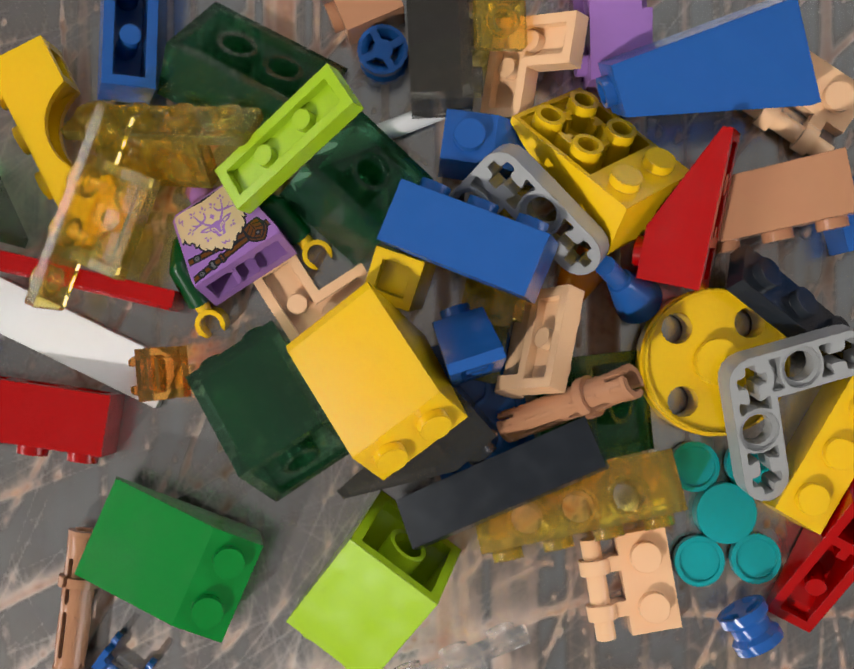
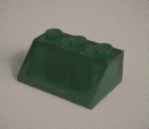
M215 1L166 42L157 94L178 104L185 110L192 111L210 120L230 133L248 139L326 63L339 70L344 79L348 68Z

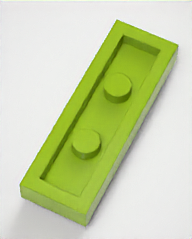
M326 63L214 170L237 210L251 214L364 110V107L339 70Z

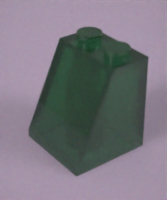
M271 320L263 326L249 330L242 337L241 341L221 354L205 359L197 370L185 378L238 477L277 502L350 453L290 357L286 345L291 341Z

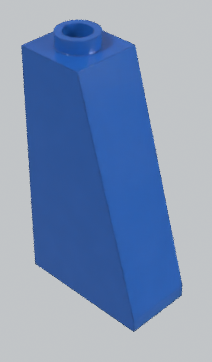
M766 0L598 63L601 77L596 78V87L603 106L606 109L611 107L612 113L626 118L810 106L821 102L798 0Z

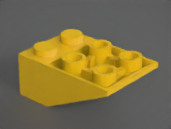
M581 87L515 114L510 121L526 151L604 230L609 240L608 254L635 240L638 235L645 234L646 225L689 171L688 168L676 160L672 153L657 146L637 131L631 122L620 118L612 113L610 109H606L594 94L583 90Z

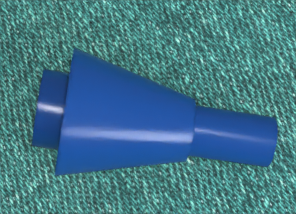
M605 256L595 270L607 283L619 318L629 324H640L651 319L658 312L662 304L663 294L660 286L656 282L637 279L636 273L622 269L612 257Z

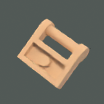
M571 284L544 288L540 290L535 304L514 296L511 310L515 313V319L503 375L497 377L494 391L496 394L513 399H524L525 395L566 392L585 291Z

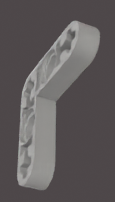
M509 143L502 144L496 148L449 195L464 201L466 192L476 193L483 199L498 205L500 208L497 214L505 209L515 220L519 213L540 219L533 210V199L536 197L548 199L556 208V220L542 221L549 224L547 233H550L559 243L554 260L569 273L587 275L595 271L608 254L609 240L604 230L519 145ZM508 162L515 170L509 178L505 179L499 172L502 170L503 165ZM530 182L534 187L521 197L518 192ZM568 221L572 226L560 237L556 232ZM584 240L591 248L588 252L586 251L579 255L574 250V247Z
M843 324L831 325L736 352L728 356L721 363L718 371V385L733 477L736 484L753 499L771 501L781 495L789 482V468L778 397L854 376V328ZM845 341L851 343V348L843 352V360L833 355L822 356L821 351L828 354L836 353L845 348ZM796 351H803L806 357V364L803 370L794 377H787L784 370L787 358ZM745 368L754 371V376L747 378V389L737 384V380L745 377ZM749 395L759 401H750ZM762 414L764 418L762 432L753 439H744L742 433L745 422L753 415ZM750 453H752V454H758V459L755 458V457H754L753 455H751ZM760 463H761V464H763L765 467H767V468L769 469V471H767V472H765V473L762 474V476H761L762 482H760V483L757 484V483L753 480V478H757L758 476H760V474H761Z

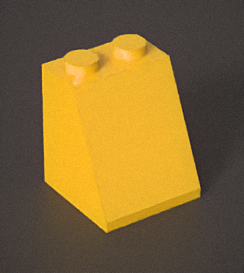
M368 281L286 345L290 357L351 457L382 480L403 468L407 462L435 441L447 435L451 429L468 417L425 335Z

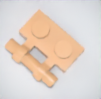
M811 51L810 55L821 102L810 106L791 107L807 118L803 125L782 112L783 107L742 110L753 117L752 124L761 130L766 131L769 128L789 141V148L800 156H804L806 153L811 156L834 150L835 146L820 137L822 128L837 137L845 132L854 118V80Z
M656 524L612 532L615 552L602 554L600 538L598 536L580 539L582 558L578 560L580 576L585 577L587 581L590 603L586 604L588 621L594 623L597 641L608 642L615 640L617 636L614 620L624 616L627 618L628 630L632 636L682 627L665 526ZM618 571L623 596L610 598L606 575L610 572Z

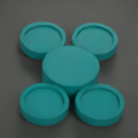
M687 441L679 444L669 456L668 473L672 481L680 488L690 492H698L692 504V517L696 527L704 535H690L677 544L672 556L673 567L677 575L687 584L696 587L708 586L717 581L725 567L724 553L716 543L718 542L732 544L728 555L729 564L732 571L739 578L751 584H762L773 579L781 567V551L776 542L770 537L759 532H751L757 521L756 503L735 482L729 448L724 456V470L727 477L733 483L716 481L720 472V462L716 452L710 446L698 441ZM750 453L751 455H753L755 458L758 459V454H752V453ZM761 463L760 476H758L757 478H753V480L757 484L762 482V474L769 471V469Z

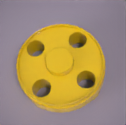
M708 288V290L701 291L693 290L680 294L665 302L658 312L645 322V326L638 339L635 367L640 372L644 382V386L640 387L644 390L643 396L658 417L676 428L702 436H726L718 385V371L721 363L728 356L736 352L785 339L786 336L724 288ZM741 310L747 312L752 319V329L745 337L737 332L734 324L735 317ZM669 315L676 317L682 325V334L675 343L667 341L661 330L664 319ZM790 356L785 362L784 370L787 377L790 376ZM745 368V377L737 380V384L744 387L747 378L754 376V371ZM676 387H682L688 396V405L679 414H673L668 406V396ZM757 414L749 417L743 426V430L764 419L763 415Z

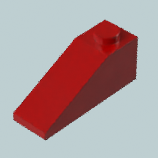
M722 126L646 225L645 235H638L632 253V265L638 266L637 279L698 291L708 290L741 133L734 127Z
M854 478L821 535L803 528L766 599L768 612L809 633L854 582Z

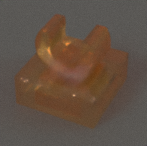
M187 346L134 350L135 356L128 360V365L136 367L137 386L130 388L131 393L138 396L139 402L191 397Z

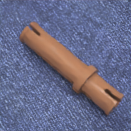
M630 363L600 376H581L576 378L571 386L566 387L565 393L547 394L520 406L500 411L497 418L503 421L496 422L498 432L505 441L511 443L579 417L585 416L586 419H593L602 416L605 410L611 406L641 398L644 394V390L640 388L644 386L642 376L638 369Z
M71 527L68 529L66 562L64 572L58 576L57 584L62 590L52 669L86 668L92 604L95 589L99 587L74 573L94 529L92 527Z

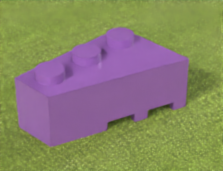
M569 0V11L578 10L589 17L581 69H573L575 77H582L583 90L597 92L596 78L601 77L598 66L599 62L653 43V7H647V0Z

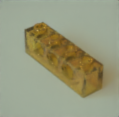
M672 448L609 461V469L523 505L534 508L540 516V527L533 533H522L514 527L511 520L514 510L475 526L481 556L492 555L494 564L524 558L522 548L543 544L544 553L575 547L573 537L593 533L595 542L625 536L623 526L643 522L645 531H651L676 525L674 515L687 511L688 507ZM628 485L635 489L639 496V504L635 511H625L617 506L613 497L616 486ZM577 495L587 501L590 514L586 521L574 522L565 516L562 504L566 497Z

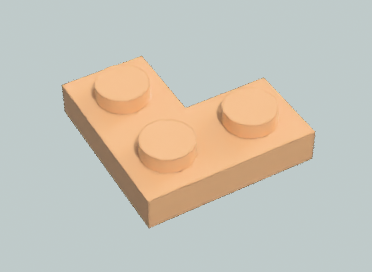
M578 10L495 20L480 113L499 115L511 119L513 115L533 107L539 72L581 69L589 17Z
M295 254L254 281L253 284L290 341H292L365 283L368 272L363 264L360 263L319 290Z

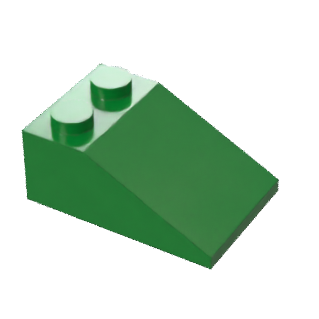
M116 476L74 574L171 626L222 643L264 545L259 529Z

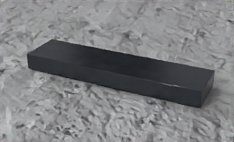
M584 416L396 500L412 549L421 550L605 471L610 467L590 420Z

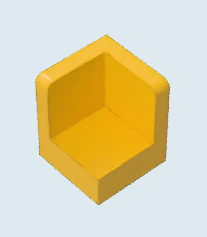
M377 245L365 283L368 281L394 307L411 312L422 309L437 265L396 250L388 245Z

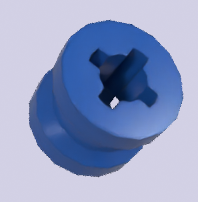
M386 24L371 26L363 32L358 41L357 53L364 75L376 84L388 85L397 82L408 69V45L404 35L397 28ZM377 59V60H379V61H383V62L385 63V65H384L383 63H379V62H377V61L374 62V60Z
M750 595L738 599L726 606L718 614L717 620L722 629L730 632L733 636L732 647L740 658H752L764 654L778 645L784 637V632L780 625L768 617V604L761 595Z

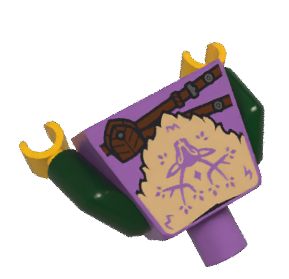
M202 177L192 181L187 186L185 194L192 205L176 214L173 220L177 236L172 241L169 274L188 308L195 309L198 313L194 325L196 332L204 338H210L212 333L205 322L207 315L215 316L224 331L229 328L230 318L222 308L211 307L208 302L209 300L217 306L297 254L292 245L298 244L300 246L304 264L313 270H318V268L308 259L307 253L309 248L316 245L321 246L330 258H332V249L325 241L314 240L309 235L311 228L284 198L271 194L251 214L237 210L223 184L216 188L210 178Z

